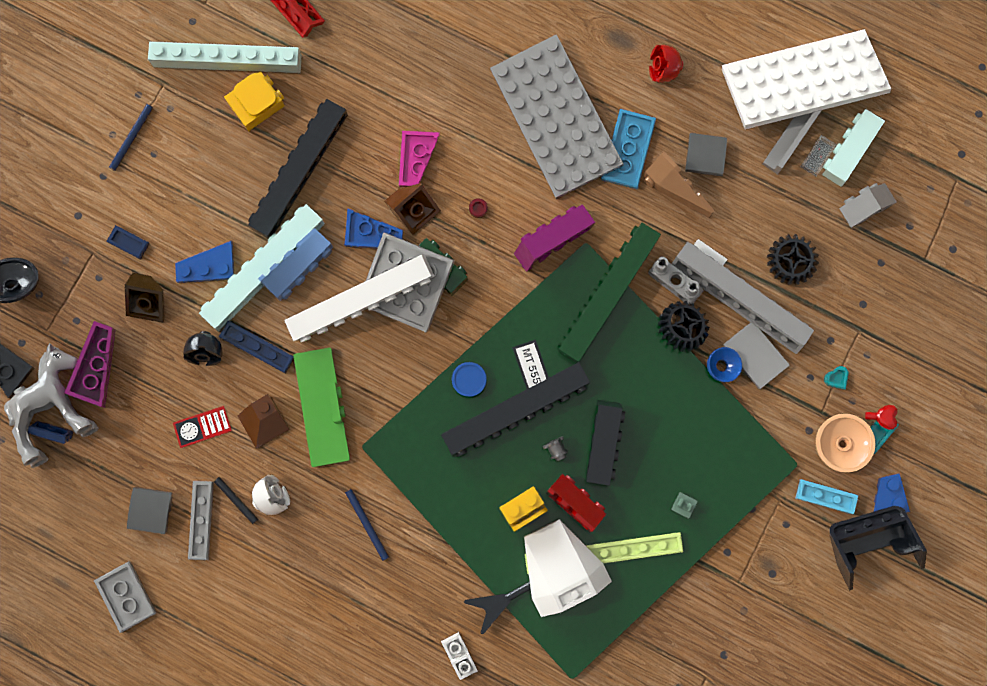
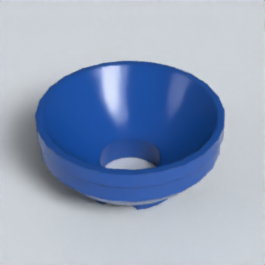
M728 347L718 348L708 357L707 369L715 380L730 382L740 375L742 360L735 350ZM719 360L724 361L726 364L724 371H719L716 367Z

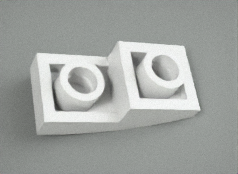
M459 632L441 641L460 680L478 671Z

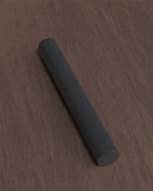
M220 477L214 481L252 524L259 520Z

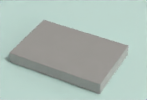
M751 322L722 345L723 347L735 350L740 355L742 370L759 390L789 366L788 362L762 331Z
M131 561L94 580L120 633L157 614Z

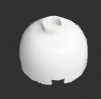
M267 475L255 484L252 491L254 507L266 515L279 514L290 505V498L284 486L280 488L277 483L279 482L278 478L273 475Z

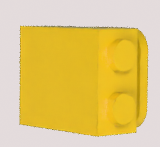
M261 71L246 77L234 87L233 91L224 96L248 132L285 106L282 101L285 99L278 89L274 90L272 87L274 83L268 75L264 76Z
M534 486L499 507L514 532L548 511Z

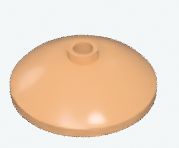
M838 414L830 417L820 426L816 435V450L820 459L829 468L838 472H854L863 468L871 460L875 451V437L870 426L861 418L851 414ZM840 441H844V442H845V447H844V448L840 447V445H839V442H840Z

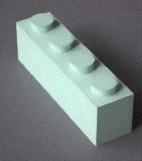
M867 109L862 114L858 112L852 121L855 125L852 129L848 128L843 135L844 142L837 144L833 150L834 157L832 159L828 158L823 166L825 171L822 175L840 187L847 181L885 120Z

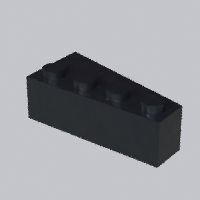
M597 400L598 412L595 415V431L592 435V449L589 454L586 482L610 486L611 480L614 481L616 469H613V463L618 461L619 450H616L617 442H621L622 431L619 430L620 423H624L625 411H622L621 403Z

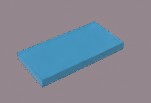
M620 109L612 143L623 162V166L603 175L602 181L638 189L656 118Z

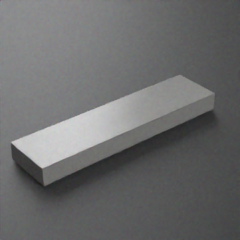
M193 481L188 559L209 560L214 482Z

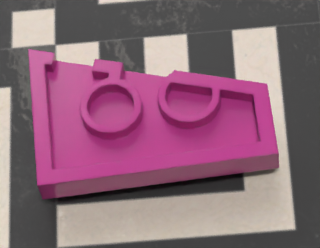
M402 131L399 187H408L421 182L440 136L439 132Z

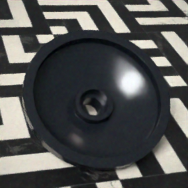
M23 258L1 259L0 303L17 302L30 295L39 282V274L35 265Z

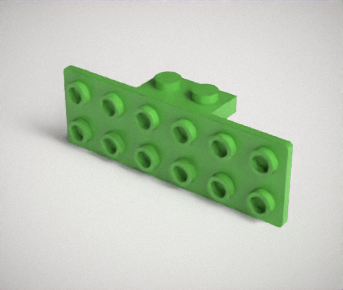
M324 348L294 354L311 466L318 467L349 461L350 456L343 417H346L344 405L341 406L340 398H343L341 387H338L332 349Z

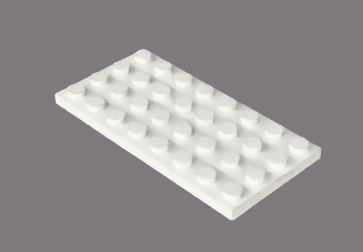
M865 29L722 65V72L744 129L880 96L891 91L889 82Z

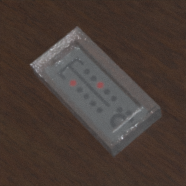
M820 135L800 167L817 176L837 144Z

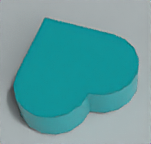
M839 366L833 371L828 372L824 376V383L829 387L845 390L849 375L847 368Z

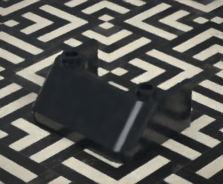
M891 506L834 523L830 527L829 536L837 567L849 591L853 590V570L857 567L855 556L891 545L895 553L899 555L913 553L920 568H925L927 550L902 507Z

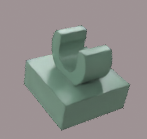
M679 492L671 510L689 519L697 501Z

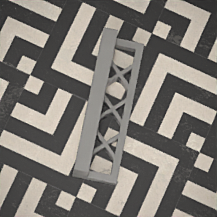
M821 110L794 117L762 165L778 174Z

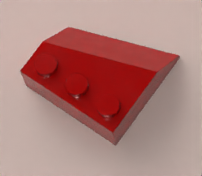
M562 474L546 494L587 531L593 532L606 516L605 508L597 501L594 503L589 498L590 495L583 488L579 489L575 486L576 482L572 478Z

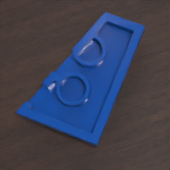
M347 209L345 247L378 249L383 233L403 239V230Z
M229 241L175 263L176 282L229 280L234 275L233 242Z

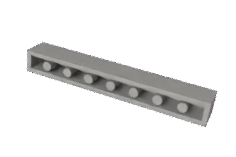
M689 242L685 244L672 262V265L686 276L697 281L701 288L795 354L804 347L814 331L808 324L800 321L791 312L783 309L775 301L763 295L758 289L753 288L744 279L736 276L728 268L722 266L711 256L706 255L697 246Z

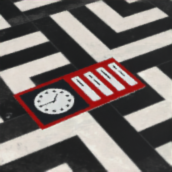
M224 406L173 423L180 448L232 431Z

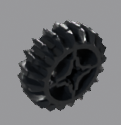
M787 234L785 239L781 236L778 239L779 242H773L774 247H770L768 250L772 254H768L766 258L771 260L767 262V266H773L769 272L777 273L774 279L780 276L781 283L787 280L788 285H791L793 281L795 285H799L800 281L805 283L807 278L813 277L812 273L817 271L814 266L819 264V261L814 259L819 255L813 253L816 250L815 246L809 247L811 241L805 243V236L798 240L797 234L793 238H791L790 234ZM791 246L788 254L779 255L780 249ZM799 249L805 254V256H802L799 253ZM791 256L793 257V260L796 261L794 264L792 263V259H789ZM780 263L786 266L787 271L781 267ZM806 265L803 272L794 274L797 266Z
M677 301L675 304L671 303L663 310L659 316L660 321L657 326L661 327L658 333L664 334L662 340H668L667 346L672 344L673 350L679 347L680 352H683L685 349L687 352H690L692 349H698L705 342L709 335L707 332L710 327L707 326L709 320L704 319L706 313L701 314L699 312L701 307L696 309L694 308V303L689 306L687 301L683 303ZM673 315H676V322L671 325V318ZM696 328V335L692 338V330Z

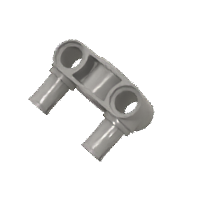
M660 257L648 271V274L683 302L687 301L689 306L703 292L697 281L690 279L669 263L665 257ZM677 278L681 283L673 285L671 279Z

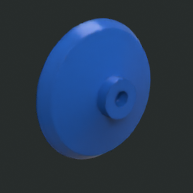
M473 362L460 364L452 374L454 389L463 396L471 397L479 394L486 385L485 371L480 365Z

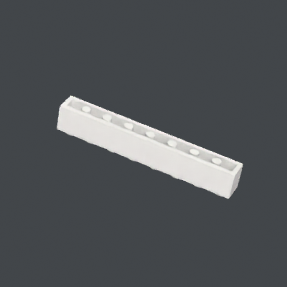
M420 255L284 321L293 341L303 343L310 340V335L317 333L320 335L327 332V327L331 325L337 327L344 324V319L350 316L354 319L362 315L361 311L367 308L369 311L379 307L378 303L384 300L386 303L396 299V295L401 292L404 295L413 291V287L418 284L424 286L430 283V279L435 276L426 256Z

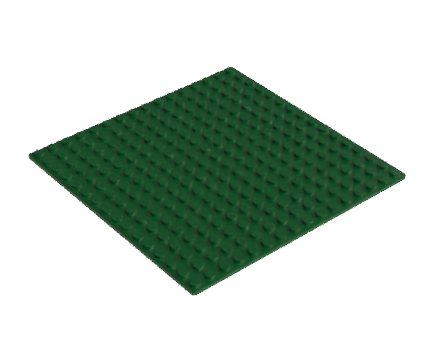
M584 243L362 445V449L494 595L507 594L530 581L525 560L524 536L559 519L585 546L681 532L683 552L603 563L612 582L597 595L563 612L541 617L532 600L531 590L511 600L506 608L571 679L577 677L797 467V462L720 381L712 378L708 369L691 351L687 352L685 349L683 352H680L679 347L673 350L672 344L667 346L668 340H662L664 334L658 333L661 328L657 326L660 321L659 317L629 286L579 362L590 381L587 390L580 394L574 392L570 394L571 398L563 403L557 401L552 404L554 407L546 412L540 410L535 413L536 417L526 421L523 419L518 422L519 426L509 430L506 428L501 431L502 435L494 439L489 437L484 440L485 443L477 448L472 446L466 449L467 453L458 458L456 455L452 457L441 434L526 390L512 347L536 340L548 377L576 364L558 352L560 347L557 345L563 336L567 338L571 332L568 328L573 320L578 321L581 315L578 313L583 305L588 306L591 301L589 296L594 288L598 290L601 286L599 281L603 274H608L612 269L588 243ZM465 362H473L480 365L486 374L484 389L479 394L471 397L459 394L452 384L454 370ZM597 400L621 403L622 411H625L624 423H620L619 430L622 431L621 442H617L616 450H619L618 461L613 463V469H616L614 481L611 480L610 486L586 482L589 454L592 449V435L595 431V415L598 412ZM563 436L564 439L561 441L564 448L568 449V452L565 453L566 457L559 461L551 460L548 448L544 449L543 446ZM562 474L572 478L576 482L575 486L579 489L583 488L590 495L589 498L594 503L597 501L605 508L606 516L593 532L587 531L546 494ZM534 486L548 511L514 532L499 507ZM679 492L697 501L689 519L671 510Z

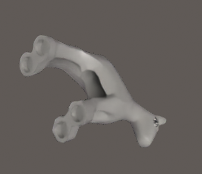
M50 343L47 346V351L40 358L38 381L26 389L24 386L17 388L14 391L15 395L4 406V411L9 419V426L14 425L12 433L16 440L17 450L22 457V462L24 466L30 465L31 468L41 466L48 461L45 453L34 447L30 440V434H28V428L35 413L56 406L75 434L86 437L99 429L94 421L77 414L68 394H65V387L59 380L58 373L62 370L74 369L78 359L55 346L53 347Z

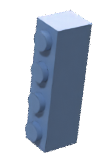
M315 228L296 244L297 249L295 251L293 249L288 251L281 263L273 264L266 277L262 274L258 278L279 301L287 299L292 293L291 290L296 285H301L305 280V276L319 266L318 262L322 258L326 259L332 252V244Z

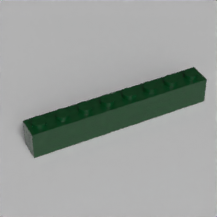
M641 223L639 227L635 225L630 233L632 238L629 243L624 242L619 250L622 252L619 258L614 257L609 265L612 269L608 274L604 273L599 281L601 286L598 290L594 288L589 298L591 301L588 306L583 305L578 313L581 315L578 321L573 320L568 328L571 332L567 338L563 336L557 345L560 347L558 352L575 363L580 362L659 240L661 234L646 224Z

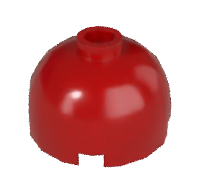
M656 45L650 56V60H653V67L649 66L652 81L665 83L674 80L683 69V60L678 50L669 45Z

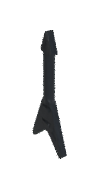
M530 581L507 594L464 600L465 604L485 610L486 615L481 628V634L488 630L511 600L531 590Z

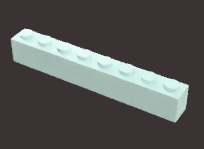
M149 42L148 60L153 67L301 72L302 55L298 47Z
M307 204L304 207H299L294 213L295 216L290 221H285L281 226V230L277 234H273L268 239V243L255 252V257L251 261H246L241 267L242 270L237 275H232L228 280V284L224 288L217 290L214 294L215 297L201 307L199 314L218 332L264 286L258 278L262 274L266 277L273 264L281 263L284 255L292 249L295 251L297 249L296 244L314 228L318 231L325 224L323 219Z

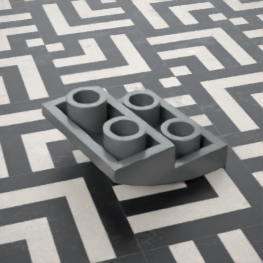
M690 133L685 172L723 176L727 138Z
M134 487L130 500L127 529L166 534L173 493Z

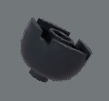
M201 331L187 339L183 349V358L195 365H199L200 362H207L206 366L217 365L221 362L222 345L219 339L211 335L210 332Z

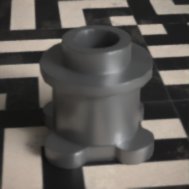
M563 436L543 446L544 449L548 448L551 460L559 461L566 457L565 453L568 452V449L564 448L561 441L564 439Z

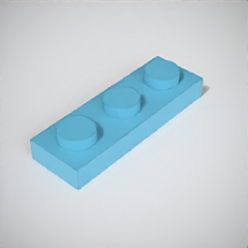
M801 479L795 499L853 515L858 495Z

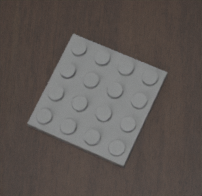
M383 233L366 281L420 255L426 256L435 277L431 278V282L424 286H420V284L414 286V290L403 295L402 292L397 294L396 299L386 303L384 300L378 303L379 307L373 309V311L421 331L428 332L455 260L388 233Z

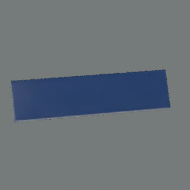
M227 321L219 335V338L285 374L294 360V356L230 321Z

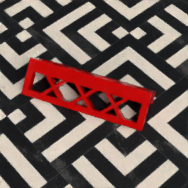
M270 0L302 38L308 37L313 27L323 25L325 22L308 0ZM308 15L314 17L315 21H312Z

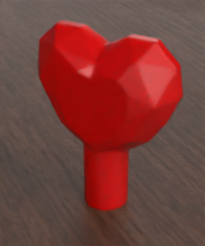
M886 405L880 408L878 412H865V419L877 420L883 428L892 430L897 426L895 417L898 409L894 405Z

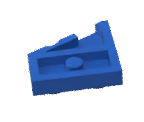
M900 473L879 478L878 490L874 499V511L891 506H899L906 512H910Z

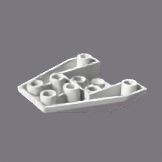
M560 519L524 536L532 600L541 617L563 612L597 595L612 582L604 564Z

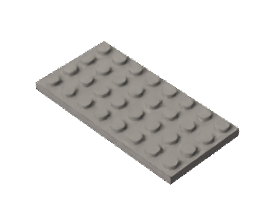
M557 34L490 68L556 199L623 166V162Z

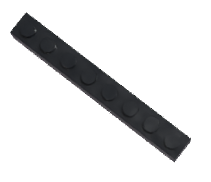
M326 99L324 103L322 102L319 105L317 115L309 121L305 134H301L296 149L291 150L286 165H282L278 171L279 176L276 181H272L269 185L268 194L259 201V208L256 213L251 214L248 220V226L251 230L267 239L275 234L347 118L348 114L345 108L329 99Z
M578 362L446 431L441 436L452 457L456 455L458 458L467 453L466 449L472 446L477 448L483 445L485 439L489 437L494 439L502 435V430L506 428L511 430L519 426V421L523 419L526 421L536 417V412L550 410L554 407L553 403L567 401L571 398L570 394L584 392L588 389L587 386L590 384V381Z

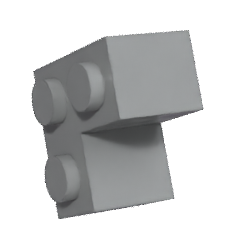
M875 183L870 187L867 186L860 190V195L856 198L852 196L845 200V205L839 209L852 228L873 215L883 212L897 203L885 183L881 185Z

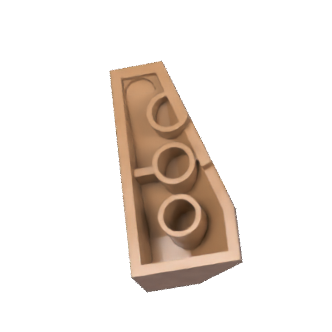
M665 152L661 153L646 170L643 176L645 183L649 187H654L657 191L708 218L712 216L714 210L699 192L693 191L692 182L680 175L681 169Z

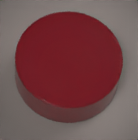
M477 198L470 202L469 212L473 217L482 218L487 214L488 206L483 199Z

